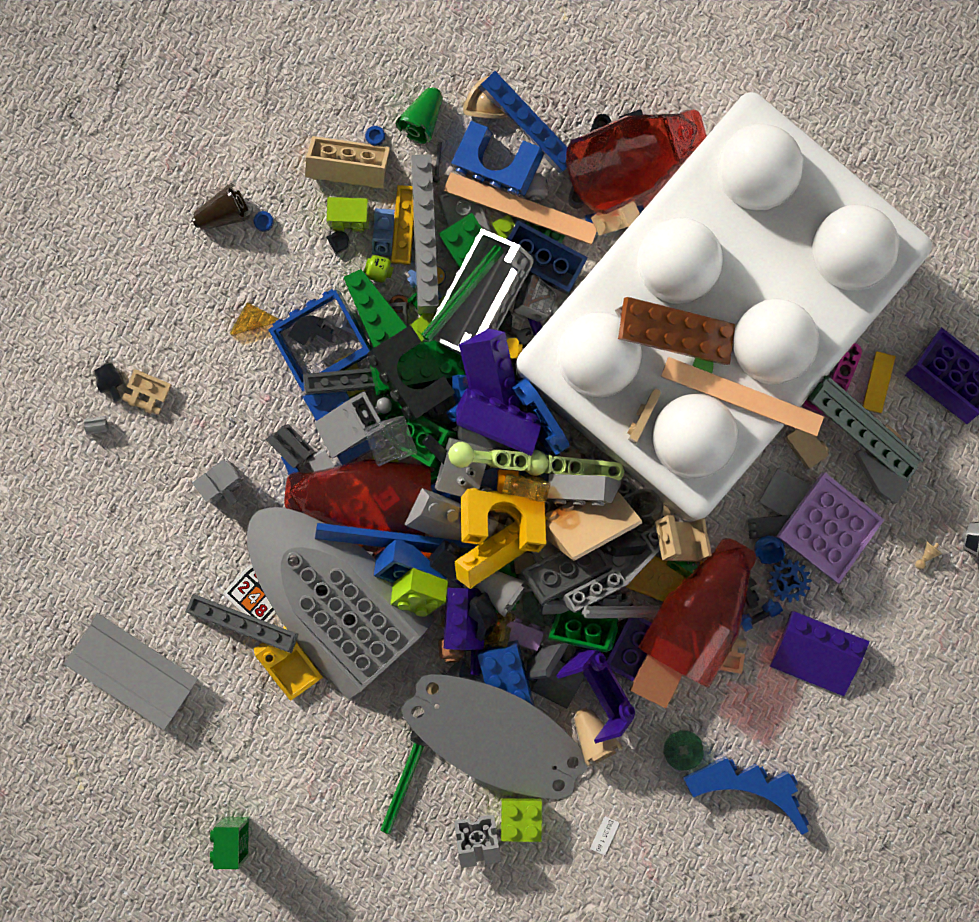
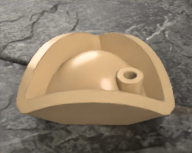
M489 76L482 78L468 94L463 107L464 114L482 118H508V115L492 103L478 88Z

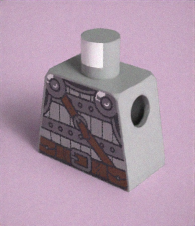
M533 274L524 280L512 311L541 322L549 316L552 317L559 309V307L554 305L557 294L539 277Z

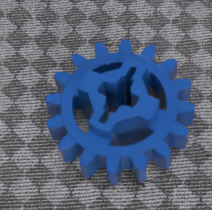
M787 559L786 564L781 560L779 562L780 566L773 565L775 571L768 573L772 576V579L767 580V582L772 583L769 590H775L773 596L780 595V601H784L787 598V602H792L793 597L796 601H799V595L805 597L804 590H810L807 583L812 582V580L806 577L810 572H804L806 566L802 565L799 567V561L797 560L793 564L791 559ZM790 567L787 573H779L782 569ZM798 572L802 577V581H799V578L797 576ZM792 576L791 580L797 584H789L787 586L788 582L783 578H790ZM776 580L780 582L781 589L778 588ZM793 588H798V589H799L797 592H795V593H793V594H789L790 591H791V589H793Z

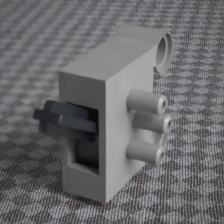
M430 434L423 439L422 444L441 462L435 484L436 490L461 497L467 489L477 488L480 491H493L488 486L480 487L486 464L472 462L465 468H458L450 462L448 457L450 447L457 442L465 441L449 437L445 449ZM465 442L468 443L473 450L487 452L495 449L502 450L498 447L487 448L480 445Z

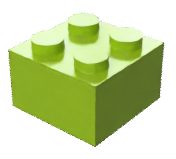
M327 197L326 221L329 228H333V231L352 229L353 232H364V229L369 230L370 205L367 198Z
M412 568L393 583L390 605L396 606L400 610L413 612L417 616L426 617L446 602L448 580Z
M501 798V841L542 842L541 798Z

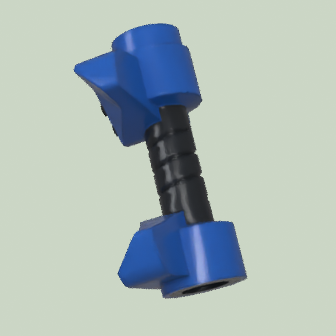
M769 599L761 607L763 611L752 617L749 613L740 614L738 622L743 631H749L753 628V624L769 616L773 618L783 611L780 603Z

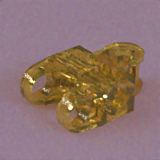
M511 473L505 477L502 493L525 497L537 502L547 501L551 482L544 481L545 478L539 476Z

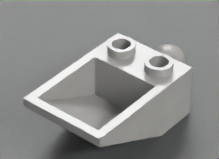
M364 391L314 422L332 458L384 431L385 427L378 413L386 414L390 412L392 403L388 398H380L376 406L373 407ZM366 405V410L360 411L359 407ZM375 422L376 427L370 429L369 423Z

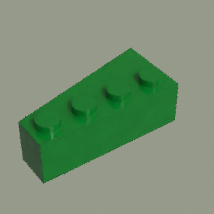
M362 269L343 277L374 348L407 327Z

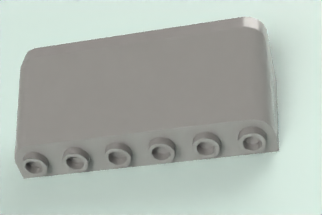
M483 229L476 236L471 250L466 254L464 263L460 270L457 271L455 279L447 290L446 296L437 308L435 315L436 317L494 245H499L504 251L503 255L432 339L461 355L459 344L487 329H499L533 264V257L520 245Z

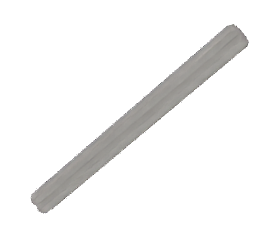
M585 606L584 610H582L585 618H674L676 613H678L675 606Z

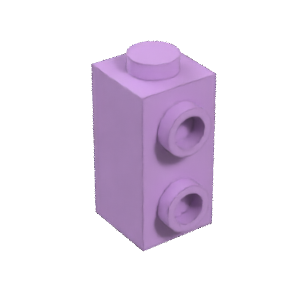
M512 616L510 620L506 619L505 622H500L497 633H500L499 638L507 641L518 640L519 645L538 651L544 634L543 631H540V626L532 623L529 626L521 624V619Z

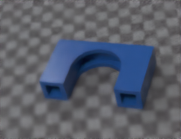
M470 121L451 162L456 169L455 171L463 176H466V174L472 175L473 179L482 183L484 180L490 182V185L494 188L501 189L503 187L508 189L507 192L512 195L518 196V194L525 196L545 154L541 147L523 140L514 160L508 167L502 170H489L484 167L483 155L493 133L488 127Z

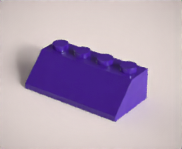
M487 329L459 344L469 389L479 390L484 396L489 398L495 397L508 406H521L520 399L512 388L516 385L505 332Z
M466 388L456 408L457 425L532 456L541 429L540 419L535 414L524 413L514 405H505L495 397L489 398L484 396L479 390H470Z

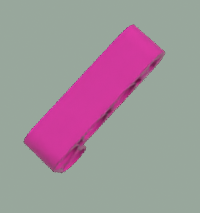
M856 343L850 348L853 349V354L855 355L849 361H845L850 356V353L846 352L835 365L830 377L846 392L862 355V349ZM841 366H844L848 369L847 376L841 375ZM807 400L802 404L803 408L828 417L815 405L808 404Z

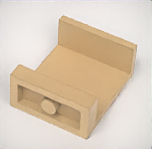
M667 515L655 521L662 560L700 562L712 556L705 518L693 522H676L674 515Z

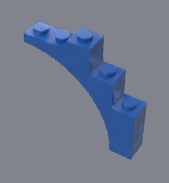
M724 756L682 777L693 798L716 790L751 792L768 799L780 807L801 835L809 832L807 828L809 822L804 814H800L798 810L800 804L795 795L791 796V794L798 791L796 788L798 782L793 774L790 775L787 771L765 780L768 776L763 766L759 768L755 763L735 773L737 767L734 761Z

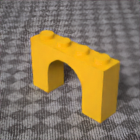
M477 488L467 489L462 495V542L481 545L488 537V512L501 510L510 514L518 524L520 550L540 552L546 545L545 500L537 499L534 496L521 497L517 494H500L497 491H480Z

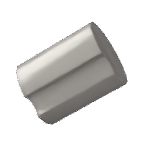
M106 416L84 419L86 435L107 433L109 431Z

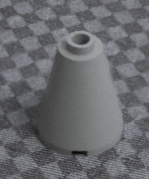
M496 571L475 586L482 594L486 592L492 605L501 615L506 617L507 613L512 610L522 596L520 593L527 588L528 584L503 572Z

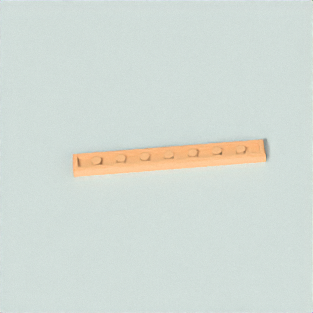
M451 172L444 188L445 193L592 245L597 232L593 223Z
M668 357L661 374L662 378L815 437L818 435L824 416Z

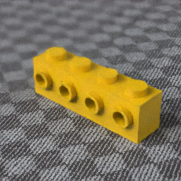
M513 522L481 545L476 546L465 555L459 557L455 561L457 580L471 589L525 553L526 551L520 550L517 522Z

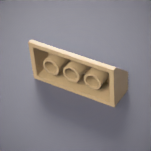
M312 136L306 156L305 177L314 180H328L335 183L342 182L352 185L370 186L371 188H383L390 147Z

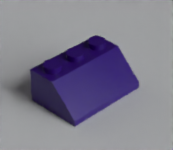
M447 587L444 649H484V640L481 642L475 637L478 631V623L468 615L471 600L475 596L479 597L482 594L478 588Z

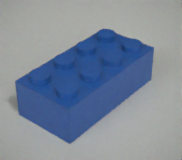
M346 392L303 396L316 421L350 400ZM373 437L337 457L342 466L345 467L378 448V445Z
M518 640L479 649L478 659L485 684L509 692L535 706L529 681L526 678V669Z

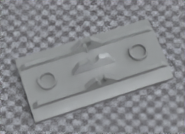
M99 613L96 614L90 626L64 662L66 666L163 730L171 722L198 680Z

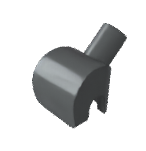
M512 327V332H508L509 335L517 337L519 344H523L522 348H525L534 338V336L527 337L531 334L530 327L521 330Z

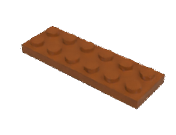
M625 297L618 339L722 365H730L735 324Z

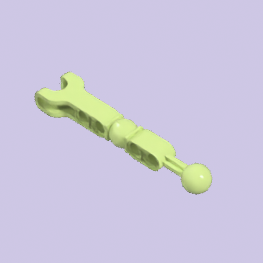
M457 442L450 447L448 452L450 462L458 468H465L474 462L488 464L493 468L526 471L533 476L543 473L593 475L621 480L624 475L623 465L617 462L545 455L538 450H534L532 456L523 452L497 449L487 452L473 450L468 443ZM500 454V456H501V461H500V463L498 464V463H497V456ZM517 456L519 457L518 465L515 463ZM553 461H555V463H556V466H555L554 469L552 468V463H553ZM571 463L574 466L572 471L570 470ZM611 466L617 469L615 476L609 475V468Z

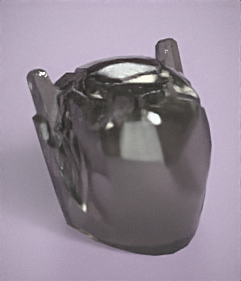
M636 490L628 499L627 503L642 520L640 525L653 526L655 521L662 518L664 505L658 494L653 490Z

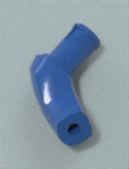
M466 375L452 376V386L455 392L453 397L456 404L446 414L453 422L457 421L456 408L466 388L469 389Z

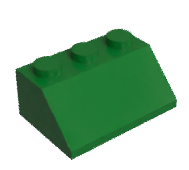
M569 610L556 615L548 640L609 652L613 649L618 636V619L585 618L582 611L579 610L574 613Z

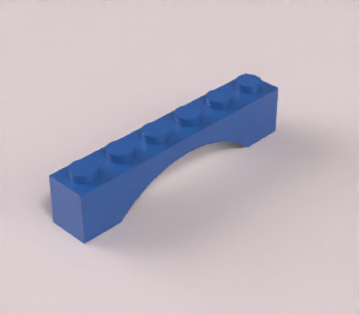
M496 71L478 87L492 103L499 107L523 130L535 145L541 147L545 153V159L559 174L577 158Z

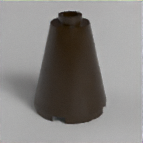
M228 184L194 212L192 221L196 228L206 230L243 222L250 218V215L246 216L245 213L248 211L247 204L241 192L233 189L235 187L234 184Z

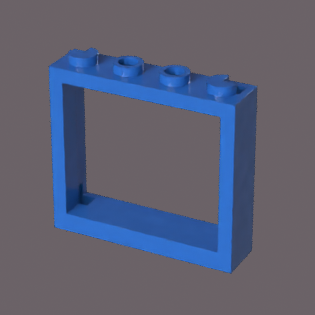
M331 289L328 292H324L322 294L323 297L319 300H310L305 304V308L290 312V317L285 320H277L272 324L273 327L268 329L302 392H305L304 373L281 333L293 326L300 318L311 315L337 300L362 345L361 349L321 372L344 371L368 357L367 353L372 350L339 290L335 289L333 291Z

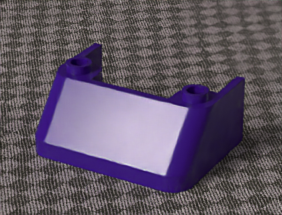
M584 647L577 649L556 675L557 678L560 679L579 672H583L609 718L594 739L595 744L622 736L634 719V707L629 702L609 667L605 656L598 650Z

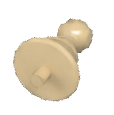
M926 542L922 559L915 562L917 569H924L926 567L925 562L942 555L937 549L938 543L933 546Z

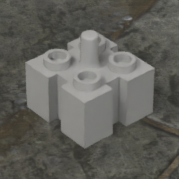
M223 459L207 473L193 481L192 484L206 502L217 504L226 498L232 506L237 503V499L231 491L234 492L241 486L240 482L243 481V478L229 460Z
M494 815L478 817L479 821L471 822L470 818L454 821L461 868L477 866V861L483 860L485 864L501 862Z

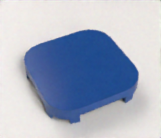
M516 379V385L512 387L528 412L535 414L540 419V430L542 432L538 435V442L542 443L546 452L549 453L553 450L554 454L558 455L570 446L566 436L533 385L527 379Z

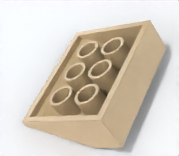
M617 491L612 503H604V506H593L592 502H585V505H574L573 501H570L554 511L547 512L545 514L546 539L575 561L642 524V520Z

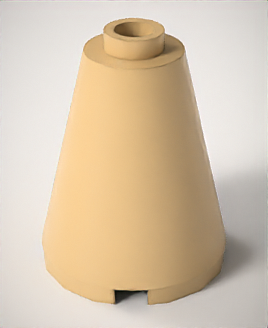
M583 708L576 712L577 716L574 720L587 766H591L590 761L598 763L616 753L614 749L617 747L619 750L623 748L616 738L595 744L594 739L605 724L592 709Z

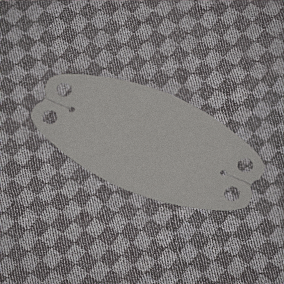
M426 675L418 681L416 685L417 692L414 697L408 699L402 707V714L408 725L438 755L471 777L507 791L540 798H566L572 793L577 776L582 775L588 767L585 763L582 749L554 720L522 698L485 683L448 675ZM434 682L438 684L439 690L436 694H428L426 686ZM435 704H439L440 707L438 709L434 708ZM415 706H421L424 709L422 717L415 718L412 716L411 711ZM570 757H577L579 759V765L576 768H569L567 766V761ZM557 766V769L552 770V767ZM559 779L564 781L565 786L563 790L555 791L553 789L554 781Z

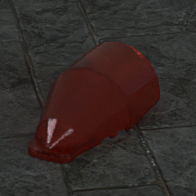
M694 109L685 110L679 114L624 116L571 140L567 147L566 164L575 191L589 208L601 214H608L654 192L658 188L657 186L664 179H667L670 173L676 167H679L707 137L702 117Z
M366 459L309 473L293 472L286 479L284 505L287 509L307 514L326 524L425 536V532L405 525V522L421 489L431 491L430 467L425 464Z
M731 538L721 540L712 556L701 563L695 572L688 578H685L682 584L667 595L638 648L675 671L710 688L740 633L751 569L756 561L754 551Z

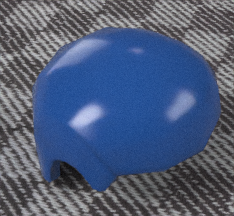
M768 535L761 537L755 542V556L759 557L761 563L774 564L784 559L786 555L785 547L778 537Z

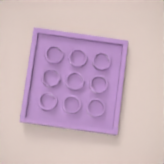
M822 472L776 537L835 583L839 584L884 519L828 474Z

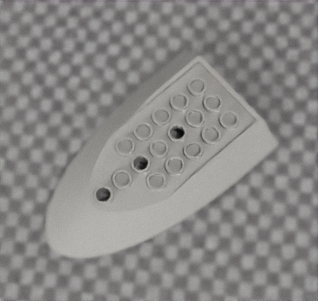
M272 507L259 510L252 516L247 530V547L259 584L286 629L299 634L296 642L349 700L368 686L414 644L434 623L436 618L431 613L426 617H421L413 612L400 610L398 607L390 605L393 583L374 576L375 557L358 544L315 539L317 523H326L305 513L287 508ZM290 556H298L300 563L292 564L289 559ZM325 585L328 592L319 593L317 586ZM347 614H352L356 621L350 625L344 621V617Z

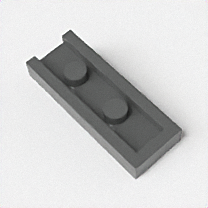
M791 515L747 518L749 539L768 535L776 537Z

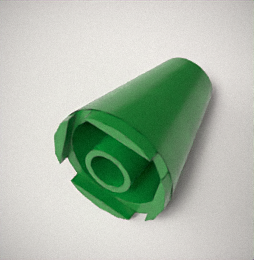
M434 87L426 88L398 117L395 122L397 129L400 132L404 130L408 133L406 137L421 144H425L427 141L429 143L432 139L443 101L441 91Z

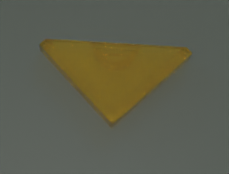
M247 302L230 335L234 336L274 324L279 319Z

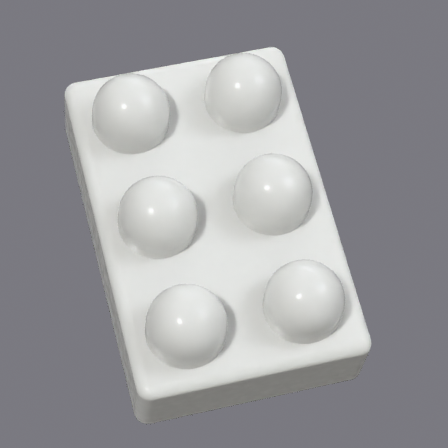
M749 92L740 97L519 354L515 370L517 378L527 379L547 405L614 462L622 464L628 474L681 519L689 522L703 519L717 506L784 427V424L662 378L661 374L668 357L691 366L695 358L619 340L621 318L618 317L615 310L623 306L624 298L631 297L734 323L735 331L730 365L713 362L712 374L801 407L817 385L823 381V377L829 374L932 251V242L924 232L762 96ZM659 389L661 394L638 441L634 443L628 440L630 435L627 432L632 422L637 423L640 416L636 414L641 404L645 405L652 391Z

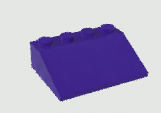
M941 327L913 362L905 376L965 424H968L979 415V356Z
M791 611L769 667L845 696L864 658L870 641L798 612Z

